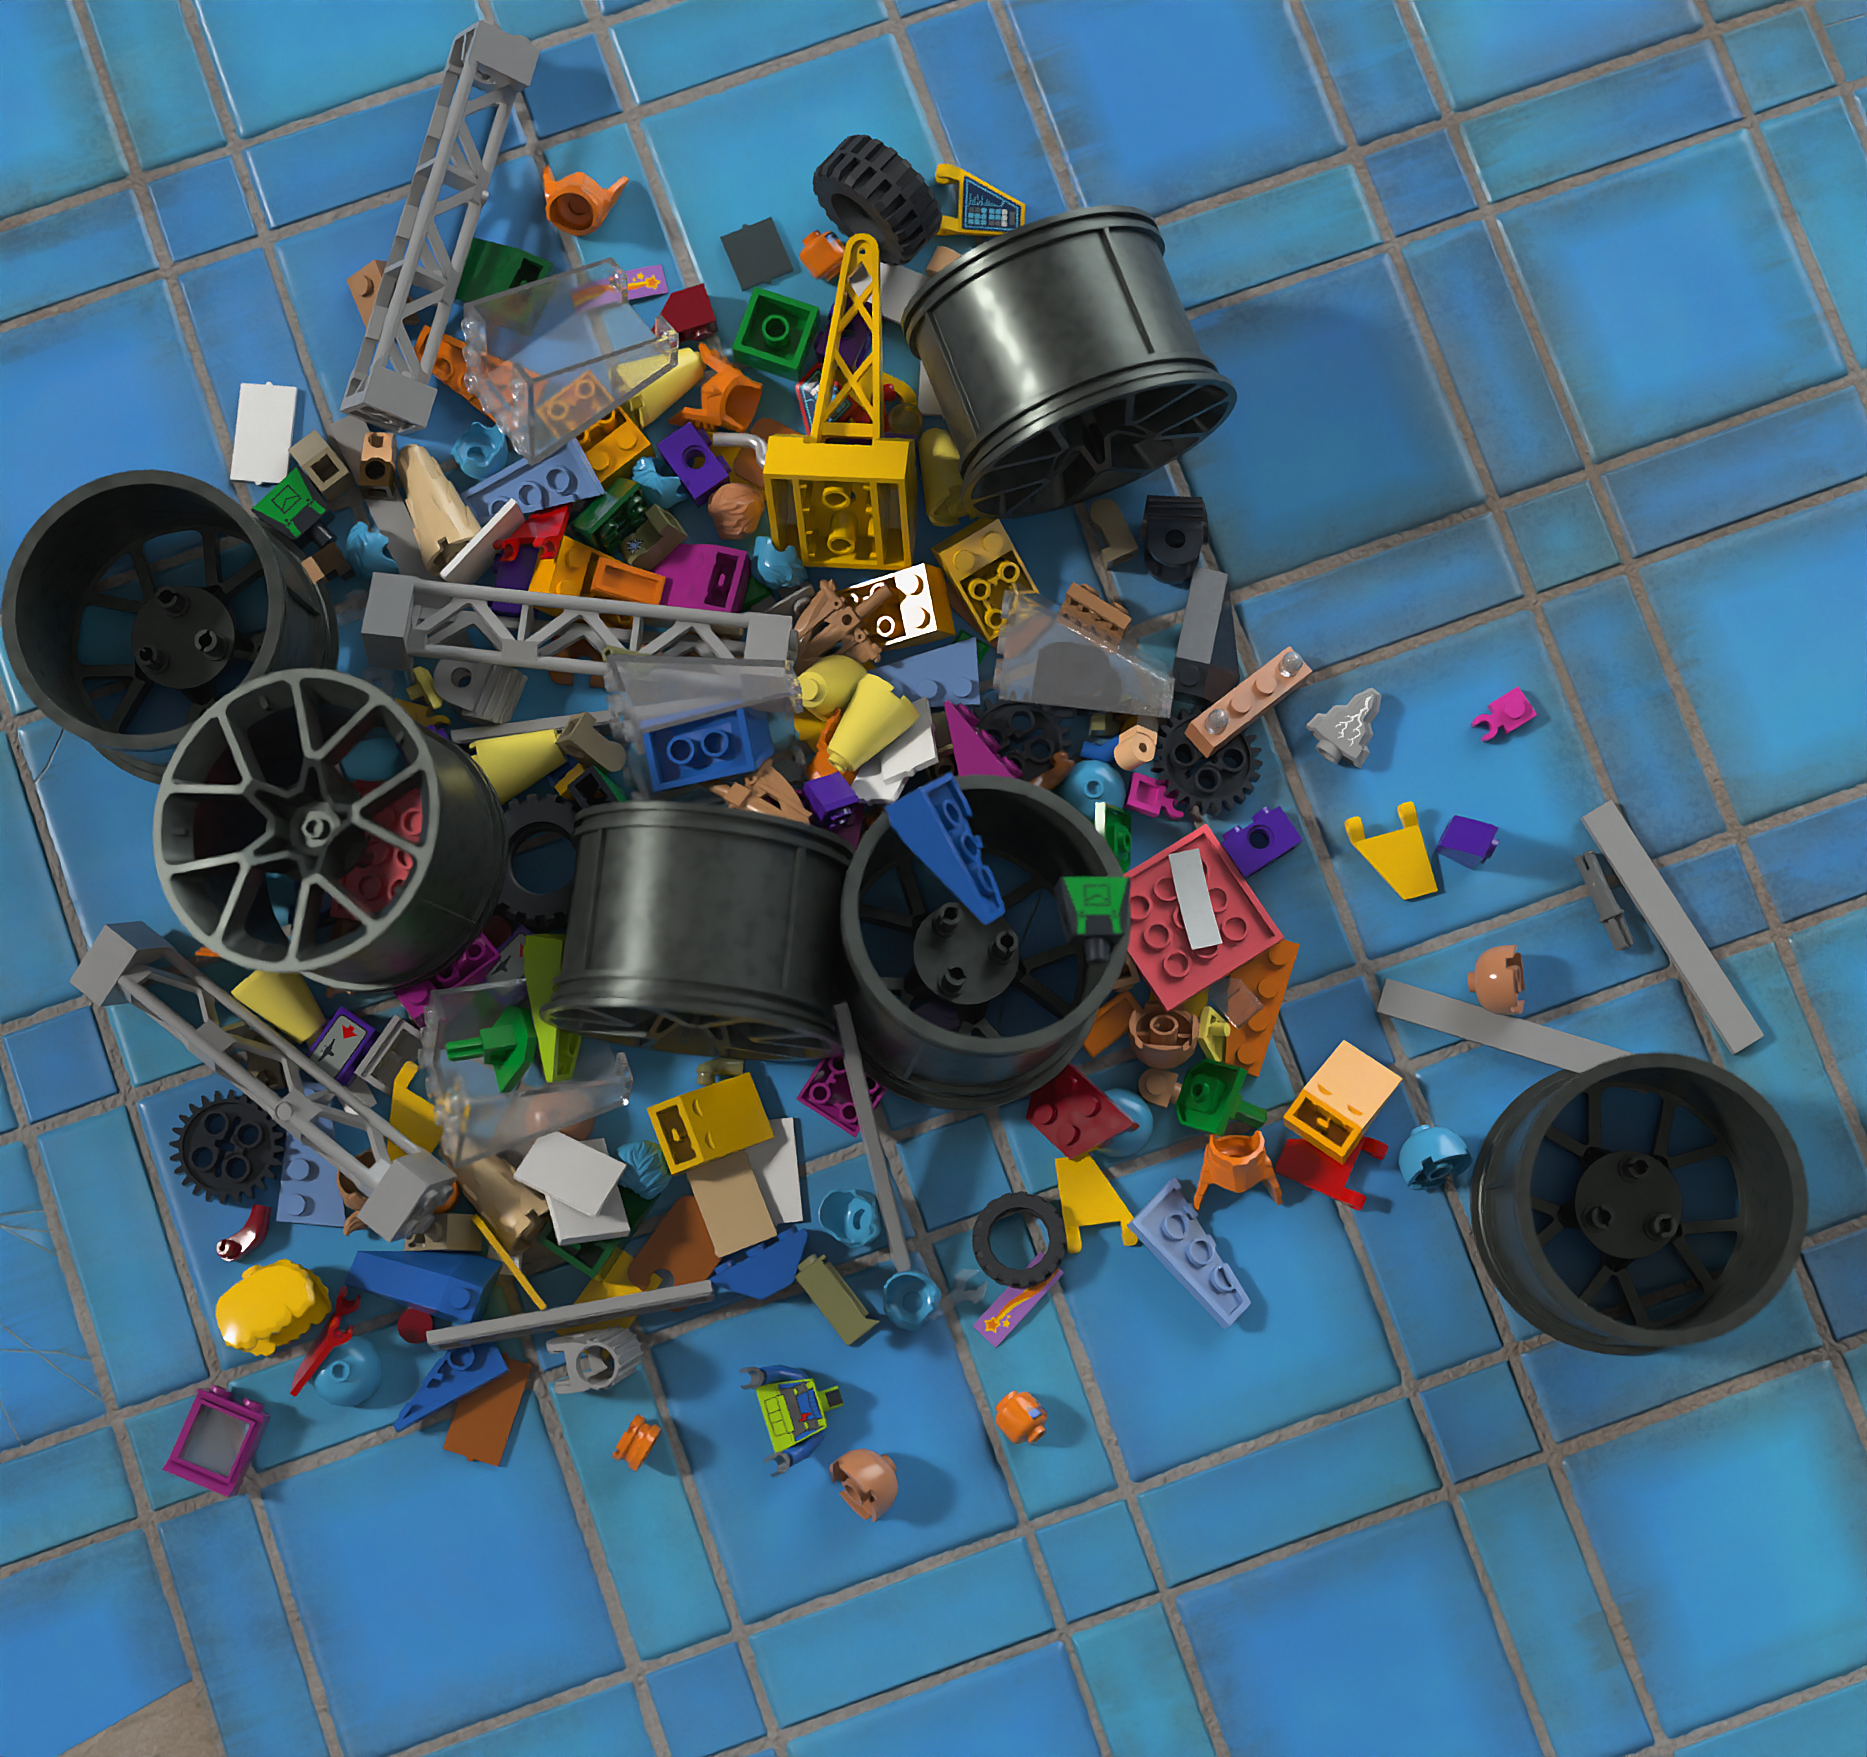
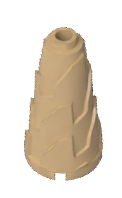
M410 444L400 450V455L397 457V471L407 496L405 502L415 526L413 532L421 551L422 561L427 572L429 570L431 575L441 576L440 572L482 528L469 506H465L452 482H448L435 458L430 456L425 447Z
M452 1129L444 1134L438 1142L440 1145L439 1155L443 1158L447 1167L458 1175L456 1180L462 1187L464 1195L481 1214L482 1221L508 1255L516 1256L533 1246L528 1240L535 1236L538 1237L551 1218L545 1194L515 1180L513 1175L517 1171L516 1168L504 1158L500 1159L489 1148L476 1142L465 1131L459 1130L456 1132Z

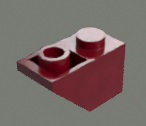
M704 283L671 293L649 333L654 351L660 349L661 351H671L678 348L682 342L692 339L694 341H703L710 338L713 333L718 332L716 319Z

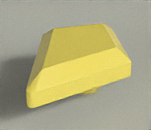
M421 666L414 668L413 675L416 684L406 688L410 700L413 701L423 696L429 709L435 710L441 707L443 699L436 691L429 671Z
M1203 1006L1198 1020L1199 1038L1197 1042L1207 1059L1224 1063L1225 1040L1230 1035V1025L1211 1006Z

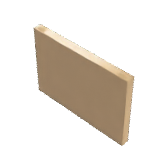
M745 1150L686 1172V1179L690 1182L714 1245L715 1255L719 1259L777 1236V1228L773 1225L749 1163V1156Z

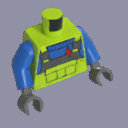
M784 1365L742 1368L739 1370V1373L748 1372L751 1376V1382L749 1385H742L741 1388L756 1389L775 1453L764 1459V1463L770 1460L777 1462L778 1470L771 1474L772 1477H776L785 1473L789 1467L803 1461L813 1453L824 1439V1428L828 1427L825 1412L844 1406L838 1385L818 1391L814 1378L808 1379L807 1374L803 1370Z

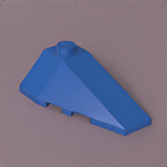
M951 772L885 807L891 826L899 833L904 843L984 925L1006 912L992 871L987 866L982 865L980 849L983 848L980 836H972L967 818L971 817L972 813Z
M357 1251L344 1284L441 1319L465 1325L481 1321L503 1264L472 1252Z

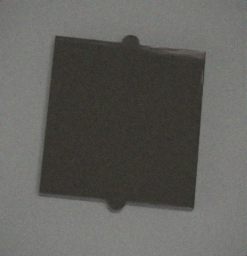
M772 217L752 225L744 224L742 229L720 237L742 291L763 283L771 284L773 279L794 271Z

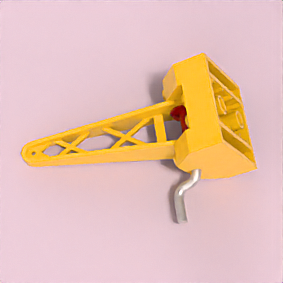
M865 233L855 234L846 242L811 435L774 434L769 436L767 445L764 439L753 434L713 433V446L749 447L756 451V461L763 469L772 542L776 550L780 552L785 551L788 546H795L798 558L802 560L803 566L904 570L913 566L918 498L914 439L885 438L880 251L875 238ZM863 264L872 281L858 297L849 280L860 265ZM848 294L854 304L845 314ZM871 295L872 318L864 307V304ZM859 311L872 332V352L852 375L839 354L842 331ZM838 364L848 382L832 401ZM871 366L873 376V407L858 385L860 379ZM853 389L873 424L828 421ZM826 438L873 439L872 446L825 444ZM852 491H853V492L855 493V495H856L853 499H851V492H852Z

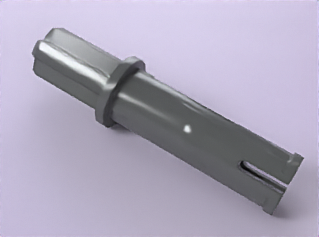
M1594 850L1583 853L1584 856L1578 855L1574 857L1573 860L1599 913L1600 919H1598V922H1603L1616 951H1623L1634 945V939L1622 915L1625 911L1624 909L1620 910Z

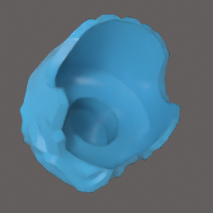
M473 422L469 429L465 430L462 436L458 437L451 450V454L466 475L475 479L489 478L505 468L508 460L505 431L501 426L496 424L494 427H486L479 422Z
M642 456L632 468V474L634 475L632 481H636L641 485L649 508L656 504L665 510L690 497L689 493L681 485L679 477H665L661 475L660 468L665 464L664 459Z
M358 522L350 530L347 538V562L358 576L364 579H372L373 572L398 574L399 567L396 561L385 557L382 553L386 549V545L389 544V538L380 533L368 532L369 526Z
M759 536L756 538L751 561V574L758 582L771 589H778L780 587L792 588L796 585H801L808 578L806 568L803 566L802 560L798 558L795 546H788L785 551L780 552L776 550L771 537Z
M636 1140L622 1144L614 1152L615 1159L627 1165L617 1184L622 1185L624 1188L632 1189L647 1200L653 1199L667 1187L672 1175L662 1148L657 1143L648 1140Z
M834 1189L824 1196L819 1208L818 1219L822 1229L830 1233L836 1240L844 1243L849 1248L857 1249L869 1245L881 1232L878 1212L879 1204L871 1191Z
M915 1270L903 1271L893 1275L892 1278L887 1280V1284L884 1285V1311L888 1315L890 1322L894 1323L897 1327L916 1331L925 1321H928V1317L933 1312L938 1310L941 1292L934 1281L924 1272Z

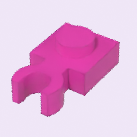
M1518 686L1487 706L1492 713L1491 715H1479L1470 725L1476 727L1478 724L1484 723L1489 727V733L1480 739L1484 743L1490 741L1497 734L1498 728L1501 727L1505 735L1535 718L1537 713Z
M1137 772L1131 776L1124 808L1153 818L1159 815L1160 810L1171 820H1180L1183 817L1184 813L1177 811L1173 807L1176 795L1173 793L1166 797L1163 796L1167 787L1166 784L1156 785L1157 779Z

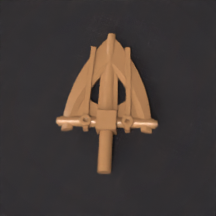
M825 579L819 582L821 590L808 604L793 629L798 630V659L793 673L794 680L818 660L824 658L821 656L841 641L842 648L833 655H843L852 658L861 665L869 660L875 663L881 661L880 653L884 650L877 643L872 644L869 637L872 634L869 630L865 629L863 631L862 627L867 624L864 618L894 595L892 589L887 584H884L856 608L852 606L846 607L848 601L845 597L840 598L836 593L838 588L834 580L831 579L829 582ZM824 621L830 623L811 640L813 631Z
M770 757L753 774L743 777L746 783L744 786L735 782L731 787L718 779L698 784L722 797L730 808L776 815L807 824L815 820L813 814L804 808L792 786L772 767L773 760ZM770 796L777 800L781 810L764 801L763 798Z

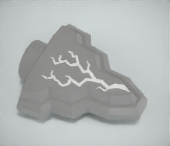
M1370 688L1356 694L1347 705H1335L1326 714L1317 713L1306 725V728L1319 740L1315 746L1317 752L1333 764H1338L1343 759L1361 768L1370 754L1367 745L1373 736L1371 722L1379 713L1382 695L1374 688Z

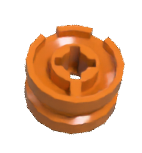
M637 1414L617 1444V1451L613 1452L612 1458L619 1462L621 1460L628 1462V1467L637 1472L652 1450L663 1428L656 1424L652 1426L647 1424L646 1418Z

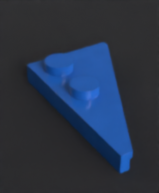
M496 1342L447 1350L446 1354L436 1362L422 1381L423 1385L410 1403L407 1402L400 1411L398 1419L393 1424L395 1430L399 1433L509 1373L510 1370Z

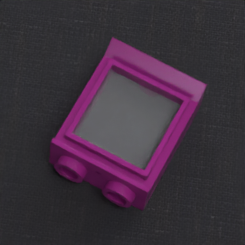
M212 1384L210 1389L198 1388V1393L175 1446L162 1470L223 1496L232 1497L238 1494L271 1414L262 1411L264 1408L263 1404L249 1398H244L243 1402L230 1398L232 1393L230 1390Z

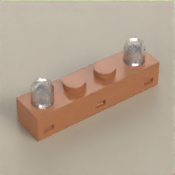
M1288 646L1192 720L1184 734L1206 758H1209L1304 684L1312 670L1303 661L1301 655Z

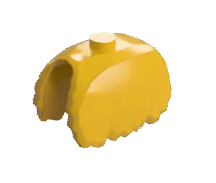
M287 1258L280 1259L273 1264L263 1267L260 1264L254 1265L241 1274L242 1280L234 1284L220 1297L216 1305V1320L227 1347H234L237 1350L241 1349L242 1352H250L255 1356L263 1354L268 1357L276 1351L277 1346L288 1345L291 1340L299 1339L302 1333H307L311 1323L319 1325L323 1322L326 1315L332 1310L331 1300L328 1296L329 1289L322 1284L320 1277L313 1274L312 1270L306 1269L302 1264H296Z

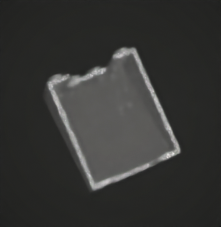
M612 257L464 304V319L461 321V327L465 335L466 345L462 349L467 365V373L464 374L466 388L469 393L476 395L484 412L491 414L496 421L499 431L502 434L506 433L512 441L517 454H522L531 466L541 462L678 365L679 335L662 315L655 317V334L649 329L628 304V275Z
M1012 582V589L1004 590L1001 618L1008 619V623L1001 624L997 647V654H1004V658H997L993 689L1000 690L999 699L1170 718L1175 678L1169 665L1021 583Z
M620 654L606 656L608 671H604L602 674L608 693L611 692V695L606 696L608 711L611 717L614 716V719L609 720V726L613 739L617 740V743L621 744L626 752V763L621 772L626 788H633L634 792H631L632 802H681L714 806L727 804L722 797L698 784L682 787L678 790L653 792L643 734L748 706L767 715L774 754L770 756L773 760L772 767L791 786L807 782L806 759L795 736L794 710L796 714L803 712L802 687L790 660ZM755 771L718 780L731 787L735 782L744 786L746 783L743 777L753 774Z
M526 979L431 990L429 1005L424 1006L426 1027L421 1028L423 1048L418 1049V1063L420 1069H426L428 1077H426L425 1081L426 1091L429 1098L434 1097L436 1104L433 1109L436 1126H442L444 1132L442 1134L444 1154L450 1155L453 1168H460L627 1105L634 1080L625 1052L617 1053L615 1061L609 1042L582 1037L572 1079L551 1083L546 1082L537 1038L533 1064L510 1093H500L493 1065L484 1064L482 1057L451 1062L447 1058L446 1044L452 1041L479 1037V1029L493 1027L508 1005L530 1009L533 1019Z

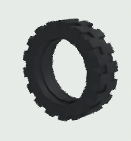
M1028 1192L1005 1193L1001 1197L990 1201L977 1217L972 1233L975 1259L982 1268V1271L1002 1286L1005 1285L1015 1289L1034 1287L1049 1279L1062 1262L1067 1241L1064 1222L1055 1207L1038 1195L1034 1196L1028 1194ZM1015 1211L1032 1213L1039 1218L1046 1227L1049 1237L1048 1250L1042 1260L1031 1268L1021 1270L1008 1268L1000 1263L992 1253L989 1241L991 1229L997 1220L1005 1214Z

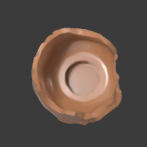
M727 483L711 493L708 497V513L713 518V525L716 527L721 539L742 540L756 530L765 509V499L761 496L759 490H755L752 485L746 483Z

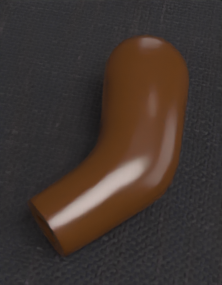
M1060 751L1050 757V762L1054 768L1033 778L1028 783L1052 791L1072 772L1075 762L1073 759L1069 760L1066 751Z

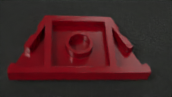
M1071 1062L1055 1078L1032 1093L1026 1114V1119L1069 1160L1074 1162L1081 1161L1090 1156L1094 1150L1103 1149L1114 1143L1113 1138L1126 1131L1132 1133L1140 1126Z

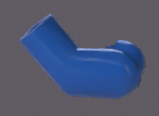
M1119 732L1114 734V738L1103 745L1085 740L1080 757L1113 764L1116 762L1114 749L1119 744Z

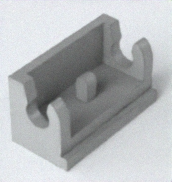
M394 1015L354 1073L392 1097L394 1080L407 1061L416 1063L432 1039L399 1016Z

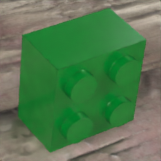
M754 286L732 347L734 361L799 382L821 321L819 307Z

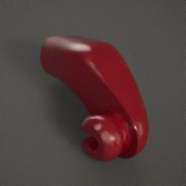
M254 1204L244 1227L229 1238L221 1239L217 1243L216 1253L224 1261L234 1262L259 1247L265 1241L268 1233L272 1207Z

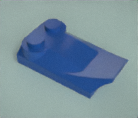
M743 701L640 723L653 792L655 793L678 790L690 785L757 771L761 764L774 754L766 713L751 708Z

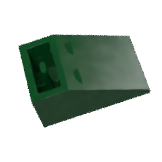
M473 237L453 303L529 336L557 279V274L553 263L522 249Z
M618 477L605 490L604 494L597 497L570 524L573 533L586 546L614 557L620 552L621 542L632 532L636 533V530L649 519L645 514L649 507L641 485L636 481Z
M617 1184L630 1227L627 1237L559 1245L552 1218H550L536 1241L594 1280L602 1283L661 1193L653 1199L647 1200L632 1189L624 1188L622 1185Z

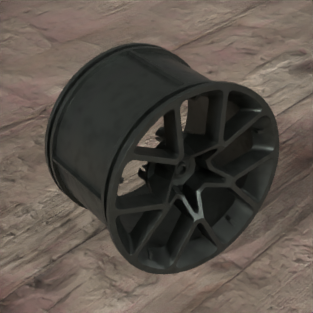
M1104 205L1067 211L1028 223L979 245L951 262L929 279L908 302L901 317L902 331L907 339L910 351L924 365L960 455L958 471L964 482L960 490V499L963 508L969 514L985 519L1027 517L1062 509L1106 494L1156 471L1185 454L1211 435L1233 411L1237 402L1236 389L1228 378L1219 375L1214 361L1209 356L1203 354L1163 259L1165 244L1157 224L1150 213L1132 206Z
M132 470L104 476L78 487L53 504L35 522L18 547L8 570L1 604V625L7 657L17 680L32 702L49 719L70 733L88 741L102 756L117 767L135 777L161 785L170 759L181 740L193 724L218 701L216 678L226 669L229 663H254L239 687L254 679L291 669L315 668L337 671L339 629L334 604L324 580L321 579L314 584L308 572L301 564L308 557L295 543L268 524L253 518L235 500L216 487L188 475L162 470ZM190 530L199 532L203 540L206 586L171 587L166 585L157 589L144 543L166 534ZM218 533L238 538L254 546L259 556L224 582L222 581ZM129 553L134 563L144 599L142 601H135L95 593L94 587L106 571L123 555ZM265 574L269 596L267 628L265 632L249 638L235 628L234 620L227 607L233 597ZM91 605L137 615L131 632V647L135 664L84 665L80 663L77 657V643L80 636L79 626L83 611L87 606ZM133 679V682L111 719L104 721L91 703L82 680ZM156 683L166 688L180 690L192 702L185 724L181 728L150 735L123 734L152 685Z
M305 668L275 672L254 679L222 697L193 724L175 750L163 775L154 811V858L163 891L181 923L198 941L219 956L241 966L264 972L301 973L321 984L348 992L368 994L398 991L417 985L445 970L465 953L485 928L499 900L506 875L508 836L505 817L498 795L479 764L452 741L414 721L394 699L382 690L362 679L333 670ZM377 738H394L400 744L412 765L365 797H362L352 785L343 779L335 767L359 742ZM415 788L420 790L422 806L421 834L417 843L374 821L375 815ZM371 834L406 852L412 858V865L402 885H397L394 890L397 893L385 908L377 912L370 910L337 881L350 873L356 866L366 868L373 862V850L368 848ZM266 873L287 875L302 883L291 941L282 930L274 914L267 888ZM327 891L364 924L356 931L342 938L316 945L314 938L323 895Z
M996 775L954 777L972 813V816L967 818L972 836H980L983 848L980 849L982 865H985L984 855L989 853L1016 864L1032 876L1029 881L1001 898L1005 911H1008L1042 888L1047 889L1055 898L1054 888L1061 877H1123L1116 857L1104 837L1080 811L1064 799L1039 786L1010 777ZM885 811L864 835L856 849L846 875L842 892L832 996L841 994L848 1003L864 1073L878 1085L895 1095L932 1108L972 1111L1009 1104L1026 1097L1055 1078L1071 1062L1086 1040L1097 1015L1098 1007L1111 991L1126 958L1131 928L1130 902L1125 936L1119 944L1108 945L1109 962L1100 965L1087 964L1085 945L1068 944L1022 960L1019 954L1018 936L1001 915L984 925L963 902H949L935 911L925 913L911 868L912 859L917 855L904 843L899 833L893 829L889 822V815ZM893 867H896L910 915L864 904L862 898L880 877ZM859 921L907 933L914 939L912 950L914 964L905 978L879 977L865 951L860 934ZM1078 956V981L1073 1002L1071 1004L1066 1003L1032 977L1030 973ZM1008 986H1016L1060 1020L1034 1033L1002 1038L984 1016L990 1001L1001 995ZM933 994L947 1003L954 1004L961 1024L959 1033L949 1032L918 1017L908 1009L911 1002ZM893 995L899 996L900 999L898 1000V999H897L896 997H894ZM975 1033L979 1038L970 1037V1035Z
M651 801L610 803L586 808L574 816V831L571 836V845L577 853L561 975L553 979L552 990L554 994L551 995L550 1002L543 1004L540 1008L539 1017L543 1022L562 1031L594 1040L692 1056L758 1061H802L833 1057L842 1052L843 1041L835 1035V1027L833 1026L836 1022L837 1011L831 1006L842 892L846 875L854 856V848L847 840L825 829L789 818L744 809L694 803Z
M1651 1052L1618 1057L1598 1064L1581 1073L1564 1069L1539 1080L1516 1097L1497 1118L1480 1148L1470 1187V1216L1475 1245L1487 1274L1501 1296L1521 1317L1544 1334L1564 1344L1596 1353L1626 1355L1656 1351L1669 1346L1705 1342L1722 1336L1755 1317L1778 1294L1793 1271L1805 1239L1809 1199L1806 1175L1796 1143L1776 1110L1758 1091L1732 1072L1714 1063L1677 1053ZM1610 1087L1634 1088L1656 1093L1662 1097L1650 1155L1636 1151L1612 1152L1601 1148V1094L1605 1089ZM1583 1092H1585V1145L1551 1125L1566 1104ZM1681 1105L1700 1119L1717 1138V1143L1673 1157L1667 1156L1666 1152L1676 1107ZM1543 1137L1577 1157L1584 1171L1576 1185L1574 1199L1561 1206L1530 1195L1533 1165ZM1725 1156L1730 1161L1735 1174L1740 1198V1213L1732 1219L1681 1222V1192L1670 1170L1712 1157ZM1531 1209L1547 1214L1550 1217V1223L1537 1235ZM1565 1227L1580 1229L1585 1238L1595 1248L1600 1250L1601 1266L1578 1297L1559 1279L1542 1250V1247ZM1736 1231L1737 1240L1732 1255L1721 1276L1714 1280L1685 1241V1235ZM1668 1243L1703 1291V1296L1683 1311L1661 1321H1653L1647 1316L1626 1267L1636 1258L1651 1255ZM1611 1276H1613L1634 1323L1633 1326L1616 1322L1589 1307Z

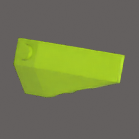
M545 933L526 935V944L523 949L525 960L524 974L546 1082L554 1083L572 1079L582 1037L552 1027L543 1022L539 1017L541 1006L550 1002L551 995L554 994L552 990L553 979L561 975L566 934Z

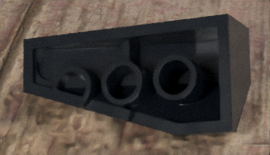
M1197 567L1190 584L1165 698L1207 707L1209 704H1215L1237 687L1240 682L1228 574Z

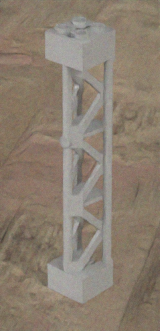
M479 20L454 37L443 73V82L356 365L351 372L340 412L400 436L416 432L427 426L438 390L428 386L464 265L481 209L488 198V186L516 94L530 86L541 50L532 45L531 41L526 37L516 34L511 35L500 30L501 27L497 23L489 20ZM457 79H458V80H459L458 86H457L456 92H455V94H454V96H453V92H454V89H455V86H456V83H457ZM472 86L488 93L468 101ZM490 106L498 107L481 161L465 122V117ZM457 135H458V137H459V139H460V142H461V144H462V146H463V149H464V151H465V154H466V156H467V159H468V161H469V164H470V166H471L472 171L470 170V168H469V166H468V164H467V162H466V160H465V158H464V156H463V154H462V152H461V150H460V148H459V146H458V144H457V142H456V137H457ZM438 141H440L436 157H434ZM450 158H451V160H452L454 166H452L451 164H449ZM427 178H429L425 193L422 197ZM442 184L461 191L447 199L437 201ZM460 205L468 206L452 261H450L434 223V217ZM426 236L428 237V240L431 244L438 264L425 241ZM410 241V242H409L408 249H407V252H406V255H405V259H403V255H404V252H405V249H406V246H407V242ZM419 258L421 259L425 268L417 265ZM396 278H397V279H398L397 285H396V288H395V291H394V295H393V297L391 298L392 291H393V288H394V285H395V282H396ZM411 284L431 291V293L406 303ZM430 305L438 306L421 363H419L403 325V319ZM395 338H396V340H397V342H398V344H399V347H400V349H401V351H402V354H403V356H404V358H405V361H404V359H403V357H402V355H401V353H400V351H399V349H398V347H397V345H396V343H395V341H394ZM377 342H379V343H378L377 350H376V353H375V357H374L373 363H372V365L370 366V363H371V360H372V357H373V353H374L376 344H377ZM388 359L393 365L395 371L386 368Z
M373 572L361 630L369 666L373 668L411 671L414 656L614 677V679L620 682H629L635 679L742 691V701L751 708L784 711L786 698L792 699L793 673L798 659V630H792V616L756 612L740 614L421 580L416 576ZM415 593L452 597L451 602L441 609L422 608V605H414ZM488 601L522 604L520 618L497 616L488 607ZM471 606L476 612L464 611L463 609ZM533 606L564 609V611L553 621L535 620ZM608 613L634 616L632 630L607 627L599 618V614ZM643 617L674 620L675 624L664 633L644 631ZM579 618H582V619H584L588 624H586V623H577V622H574V621H576V620L579 619ZM443 623L451 624L450 626L444 628L438 633L427 638V635L429 633L434 631ZM711 625L748 628L746 642L719 639L711 630ZM475 627L497 651L441 644L467 629ZM508 630L518 631L517 641ZM690 630H694L698 633V635H690L685 633H687ZM553 636H561L553 642L549 643L548 645L544 646L543 648L539 649V647L542 644L551 639ZM580 639H586L601 656L604 648L608 645L624 648L620 642L630 643L629 650L637 651L641 654L649 653L653 657L666 647H671V649L655 658L657 666L651 675L646 677H638L621 666L606 662L552 657ZM694 650L718 674L663 669V667ZM732 654L744 655L743 667Z
M143 921L105 924L69 981L99 1007L131 1003L133 1006L141 1009L182 1042L187 1050L209 1068L226 1078L268 1112L273 1120L295 1138L312 1148L356 1184L359 1190L369 1197L357 1217L387 1242L391 1243L403 1238L408 1239L411 1235L417 1233L422 1234L432 1225L435 1219L432 1214L438 1205H443L451 1197L454 1188L451 1186L458 1175L427 1150L413 1143L181 956L174 946ZM164 957L189 978L162 971L146 964ZM148 979H152L197 994L204 1024L196 1029L142 984ZM219 1001L239 1017L241 1021L220 1028L214 1003ZM251 1027L273 1046L243 1038V1035ZM236 1048L281 1062L290 1093L282 1099L231 1057ZM303 1069L326 1089L305 1097L298 1071ZM336 1096L354 1110L357 1115L328 1107L333 1097ZM323 1117L366 1131L376 1163L368 1169L315 1126L319 1118ZM384 1139H390L408 1155L396 1158L391 1164Z

